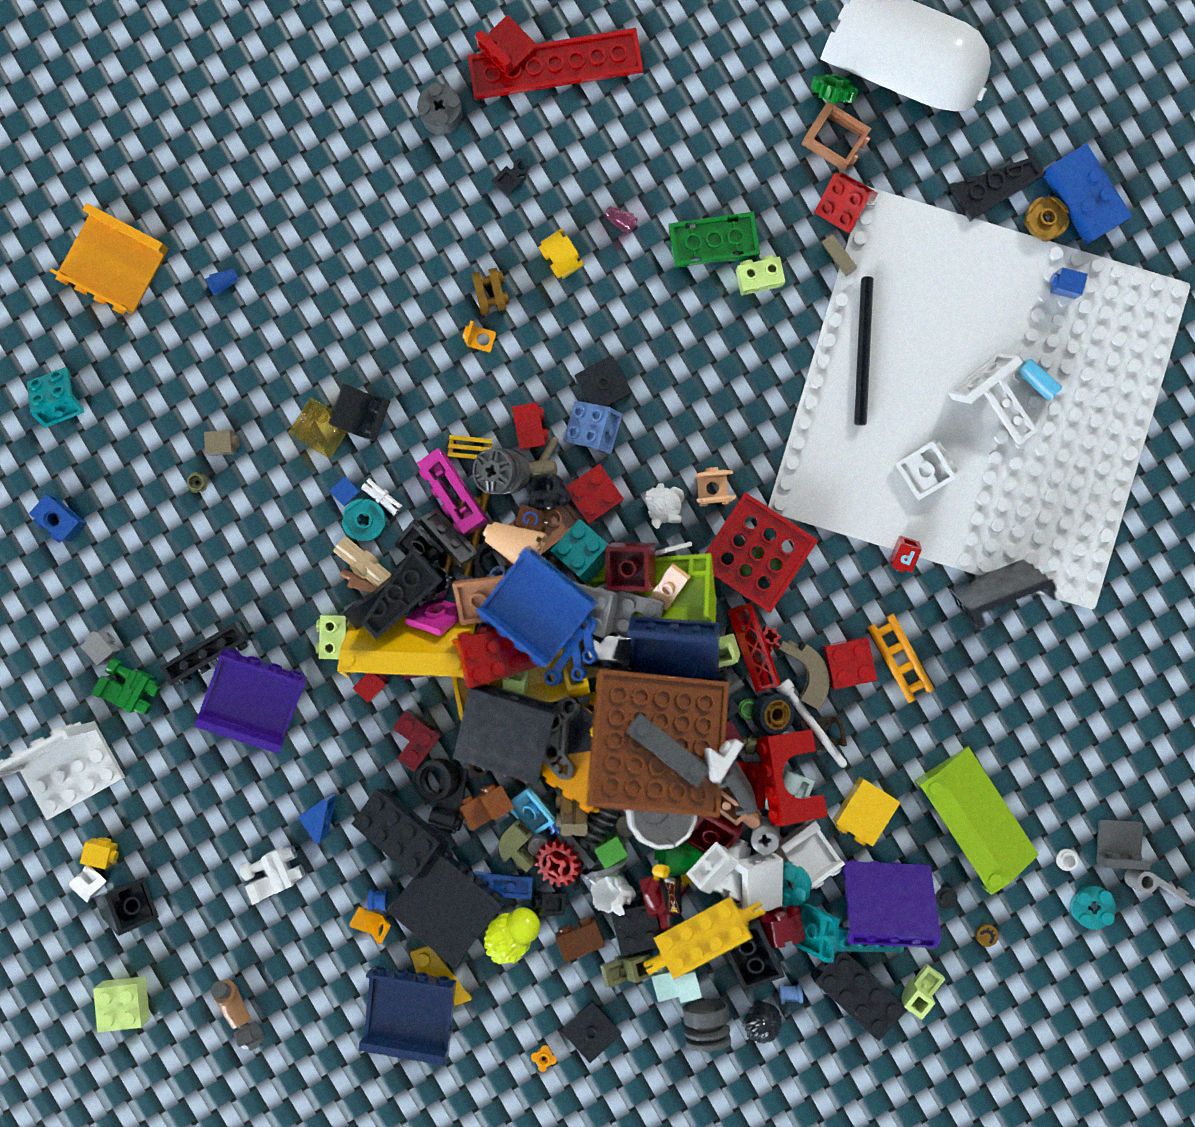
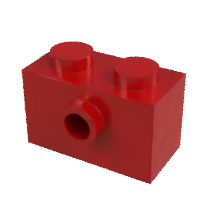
M538 402L512 407L520 451L546 447L545 441H549L547 428L543 429L541 420H545L543 407H539Z

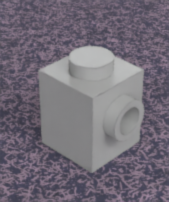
M105 631L89 633L84 638L85 642L80 646L97 666L106 664L121 651L114 643L115 638Z

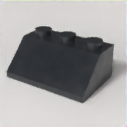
M758 919L749 921V925H747L753 938L726 952L744 991L785 977Z

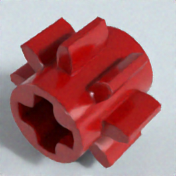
M765 625L762 631L771 653L773 648L778 649L780 647L777 641L782 636L778 635L776 627L772 629Z

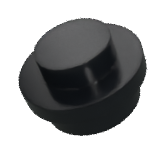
M950 887L940 888L935 895L936 902L941 908L950 909L957 903V894Z

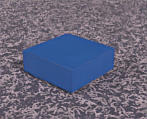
M346 476L329 490L343 506L349 504L361 493Z

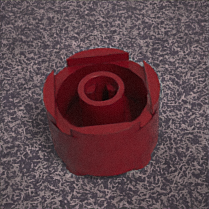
M799 905L780 906L771 911H766L764 915L762 914L757 917L772 948L785 947V942L792 941V945L805 939Z

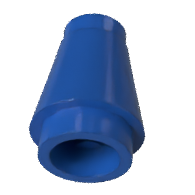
M234 268L210 274L205 281L214 295L216 293L221 294L236 283V281H239V278Z

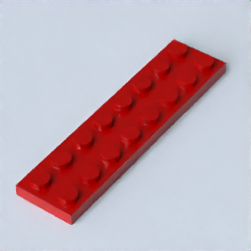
M636 28L539 43L537 48L508 76L484 53L467 55L475 100L643 73Z

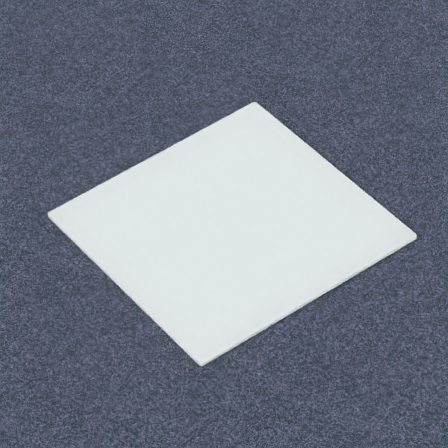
M871 188L878 192V195L874 201L867 202L852 232L849 234L845 248L847 254L856 264L857 269L848 276H845L839 268L768 507L783 517L892 550L899 535L919 541L922 548L919 558L978 576L1024 559L1029 564H1033L1036 569L1038 568L1041 573H1045L1049 579L1052 578L1057 587L1055 595L1058 600L1087 609H1094L1097 605L1190 290V284L1051 241L1044 242L1034 236L978 219L970 222L964 215ZM1062 267L1087 273L1088 276L1083 295L1076 299H1071L1050 293L1052 286L1049 285L1052 274ZM871 276L874 281L867 424L865 426H857L854 424L861 278ZM997 354L1017 355L1022 362L1032 359L1062 386V389L1048 401L1016 372L1020 365L1003 378L1037 429V432L1021 444L1015 442L984 394L971 404L952 400L948 394ZM933 440L936 443L941 442L947 451L944 456L948 462L953 460L958 468L956 472L957 478L918 500L895 464ZM1042 591L1037 592L1038 594L1047 596V595H1046L1045 593H1043Z

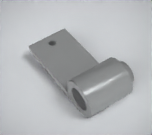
M1127 869L1125 872L1124 880L1129 887L1143 893H1152L1159 886L1178 900L1195 907V902L1187 897L1189 893L1178 886L1175 889L1155 874L1146 870Z

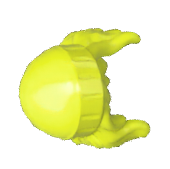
M521 907L511 913L501 914L496 919L491 920L488 930L485 931L484 948L487 949L486 954L491 956L493 962L498 964H514L529 950L531 942L537 938L540 932V920L534 911Z

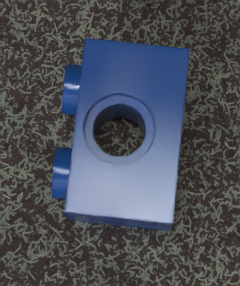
M45 494L29 513L34 518L33 522L40 528H46L51 532L49 534L50 537L59 543L71 542L86 524L82 518L56 496ZM56 515L60 519L57 525L54 524V517Z

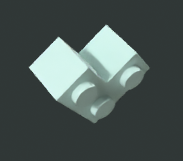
M665 966L654 972V976H652L658 1002L679 997L680 1003L702 998L695 969L673 980L668 967Z

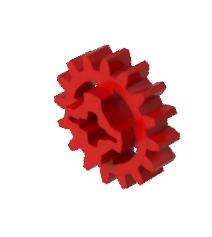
M556 839L554 842L549 840L539 848V852L535 855L538 860L534 864L540 867L537 873H543V881L549 879V885L552 886L556 882L558 887H561L563 883L568 886L571 881H575L578 877L577 875L581 872L579 866L582 860L577 859L580 854L579 852L574 853L572 851L575 847L574 845L568 847L566 840L560 844L559 839Z

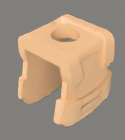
M718 467L706 468V472L695 474L699 506H708L710 503L720 502L722 504H729L730 501L736 498V495H728L726 475L733 474L732 470H718ZM714 482L718 485L719 489L716 494H709L706 487L708 483Z

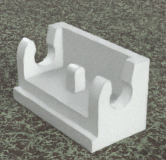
M715 842L686 873L700 890L709 894L739 863L737 858L729 854V850L718 842Z

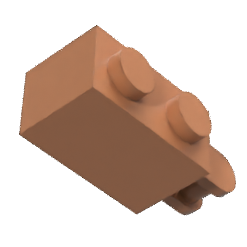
M729 786L723 787L720 813L736 826L743 822L753 829L759 827L761 812L757 809L756 812L749 816L746 814L737 815L734 810L740 803Z

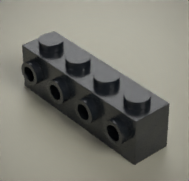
M242 621L234 622L160 666V669L170 686L176 684L183 686L193 680L191 676L199 673L201 675L211 669V664L216 661L218 663L222 649H234L240 652L248 647L247 643L252 638Z

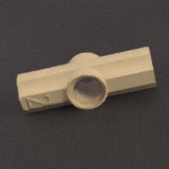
M347 537L343 538L334 548L333 552L347 562L356 575L362 579L366 578L376 587L380 586L392 575L379 564L378 559L367 550L363 551Z

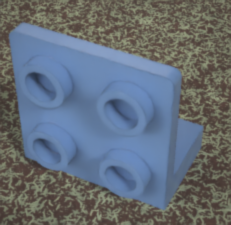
M575 401L564 442L593 448L604 454L611 455L623 414L610 407Z

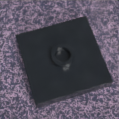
M613 355L575 375L590 404L608 407L633 393Z
M593 1000L561 1029V1033L589 1063L622 1034V1031Z

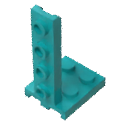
M808 903L801 904L800 912L805 939L795 944V946L824 962L833 963L835 952L904 951V946L847 944L849 927H839L840 918Z

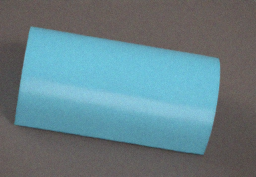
M1032 359L1025 360L1016 370L1025 381L1048 401L1062 389V386Z

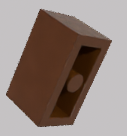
M585 917L578 921L579 924L574 926L565 925L558 929L555 939L564 962L605 947V940L596 917Z

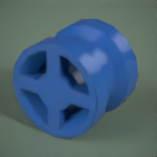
M370 888L367 899L368 910L373 911L375 908H378L381 911H386L388 889L376 891L374 888Z

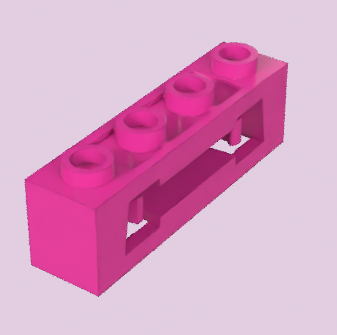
M437 448L417 462L420 470H418L420 475L431 484L430 490L433 495L441 499L443 503L441 507L448 516L451 515L454 519L453 526L458 533L469 536L489 522L482 508L443 450ZM446 476L462 502L468 504L470 508L464 506L460 509L445 484L439 481L437 477L442 479Z

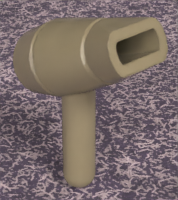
M557 437L550 439L538 461L528 462L530 467L529 478L547 476L549 473L557 475L556 462L549 461L559 442Z

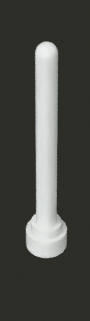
M789 678L783 681L780 686L775 688L776 691L790 699L795 709L813 730L841 768L846 767L847 762L794 693V684Z

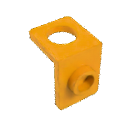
M470 321L469 326L465 327L463 333L466 345L488 353L491 352L496 332L477 327L474 321ZM480 334H487L490 340L487 345L481 346L478 344L477 338Z
M358 907L349 924L351 928L372 934L377 944H382L391 926L383 914L363 907ZM383 925V931L379 936L380 928Z

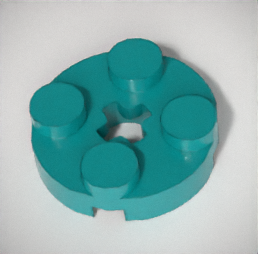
M357 499L345 508L342 525L347 535L358 541H372L378 538L386 527V515L383 508L376 502L369 499ZM361 515L369 516L370 519L367 526L359 524Z
M783 862V906H798L810 897L811 879L804 868L792 865L793 862ZM787 880L793 882L794 886L790 887Z
M1093 884L1082 886L1078 889L1079 891L1076 895H1073L1071 898V914L1082 926L1097 930L1114 922L1116 913L1115 900L1112 894L1102 887ZM1092 902L1098 905L1095 912L1088 909V906H1092Z

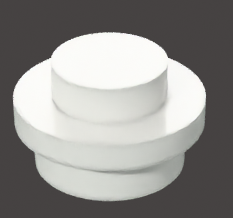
M1063 849L1058 852L1056 863L1062 870L1071 871L1078 865L1079 859L1073 850Z

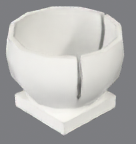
M623 810L626 813L628 827L636 839L654 849L677 847L690 837L697 822L696 815Z

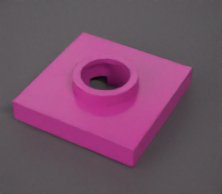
M439 600L438 602H425L405 619L406 625L441 636L459 621V615L455 603Z

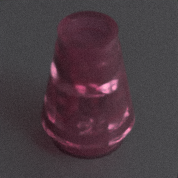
M611 206L608 207L604 218L608 219L623 233L627 232L630 234L638 221V218L634 217L633 213Z

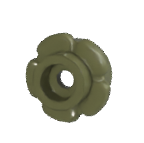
M194 472L188 477L187 486L193 493L203 492L207 489L208 479L206 475Z
M751 735L749 738L745 737L742 749L745 750V755H755L758 744L757 738L754 735Z

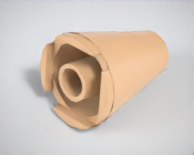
M493 522L492 525L488 524L483 533L485 542L513 564L519 558L520 552L527 546H530L541 555L545 546L542 539L547 538V535L543 532Z

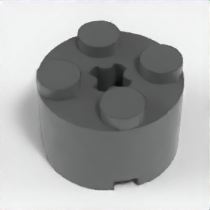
M437 82L431 83L430 86L421 92L418 98L417 109L425 128L436 135L450 134L456 131L463 120L462 105L457 92L450 86Z

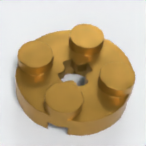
M1040 197L1027 208L1023 223L1033 236L1047 242L1059 237L1069 225L1067 214L1069 211L1067 206L1056 197ZM1043 215H1050L1051 217L1049 220L1051 221V223L1046 222L1043 218Z

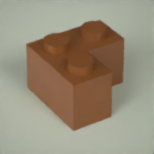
M487 784L479 789L480 794L475 797L469 795L460 801L462 805L458 806L457 809L469 830L473 831L491 819L496 820L514 809L502 785Z

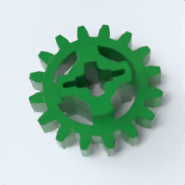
M833 73L832 75L814 76L811 84V89L819 93L820 98L833 104L838 102L846 103V101L852 103V101H855L858 93V88H855V85H850V80Z

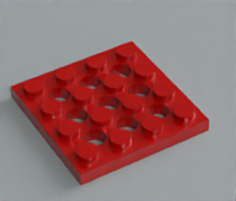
M745 492L704 554L710 553L712 555L713 575L715 578L768 613H771L818 540ZM749 516L757 520V525L753 529L745 525V520ZM767 528L775 532V538L772 541L766 540L763 536V532ZM737 534L745 538V544L742 547H737L733 543V538ZM785 540L791 541L793 544V550L790 553L782 550V543ZM755 546L763 550V556L760 559L754 558L751 554ZM727 552L733 556V562L730 565L722 563L721 556L723 553ZM774 558L781 561V568L778 571L770 568V561ZM744 564L751 568V574L748 577H743L739 572L740 567ZM762 576L769 579L770 584L767 589H761L758 586V579Z

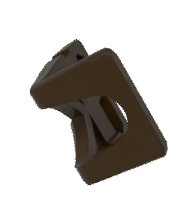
M837 716L814 718L825 734L829 726L836 723L840 729L841 738L835 739L830 736L828 738L834 746H847L841 718ZM805 720L800 721L802 731L811 730ZM813 732L816 751L808 752V754L817 753L818 750H826Z

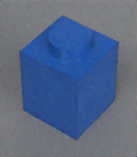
M1062 267L1053 273L1050 278L1049 285L1052 286L1050 293L1076 299L1083 295L1088 274Z

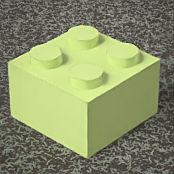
M146 976L106 980L93 988L97 1032L141 1028L150 1020Z

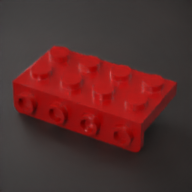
M490 625L479 627L477 632L472 634L470 631L458 633V638L452 639V644L457 645L467 688H473L539 666L531 660L529 654L525 651H519L513 645L514 642L508 637H502L496 631L497 628H490Z

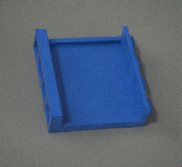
M527 546L520 552L519 558L484 603L475 611L479 613L481 620L495 626L498 634L514 642L513 645L519 651H525L529 654L531 660L536 665L545 668L599 602L533 548Z

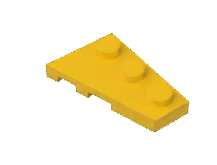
M425 945L410 951L416 973L424 972L433 977L447 976L451 980H456L454 1006L472 1000L471 995L468 991H465L459 979L447 967L444 959L430 947Z

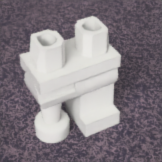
M280 846L268 852L261 860L253 864L246 862L239 866L240 874L245 881L254 878L256 872L264 870L266 876L256 879L245 886L252 905L275 893L292 887L305 875L301 864L293 868L290 865L289 861L297 857L294 846L285 848Z

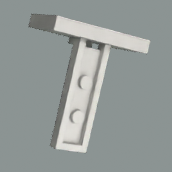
M997 354L948 394L952 400L970 404L984 394L1015 442L1021 444L1037 432V429L1003 378L1023 362L1017 355Z

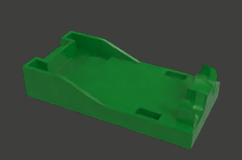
M754 212L669 223L668 225L671 253L673 254L675 268L714 262L756 259L760 255ZM695 224V228L690 227L685 229L686 225ZM733 253H743L741 255H733ZM700 258L699 261L691 262V259Z

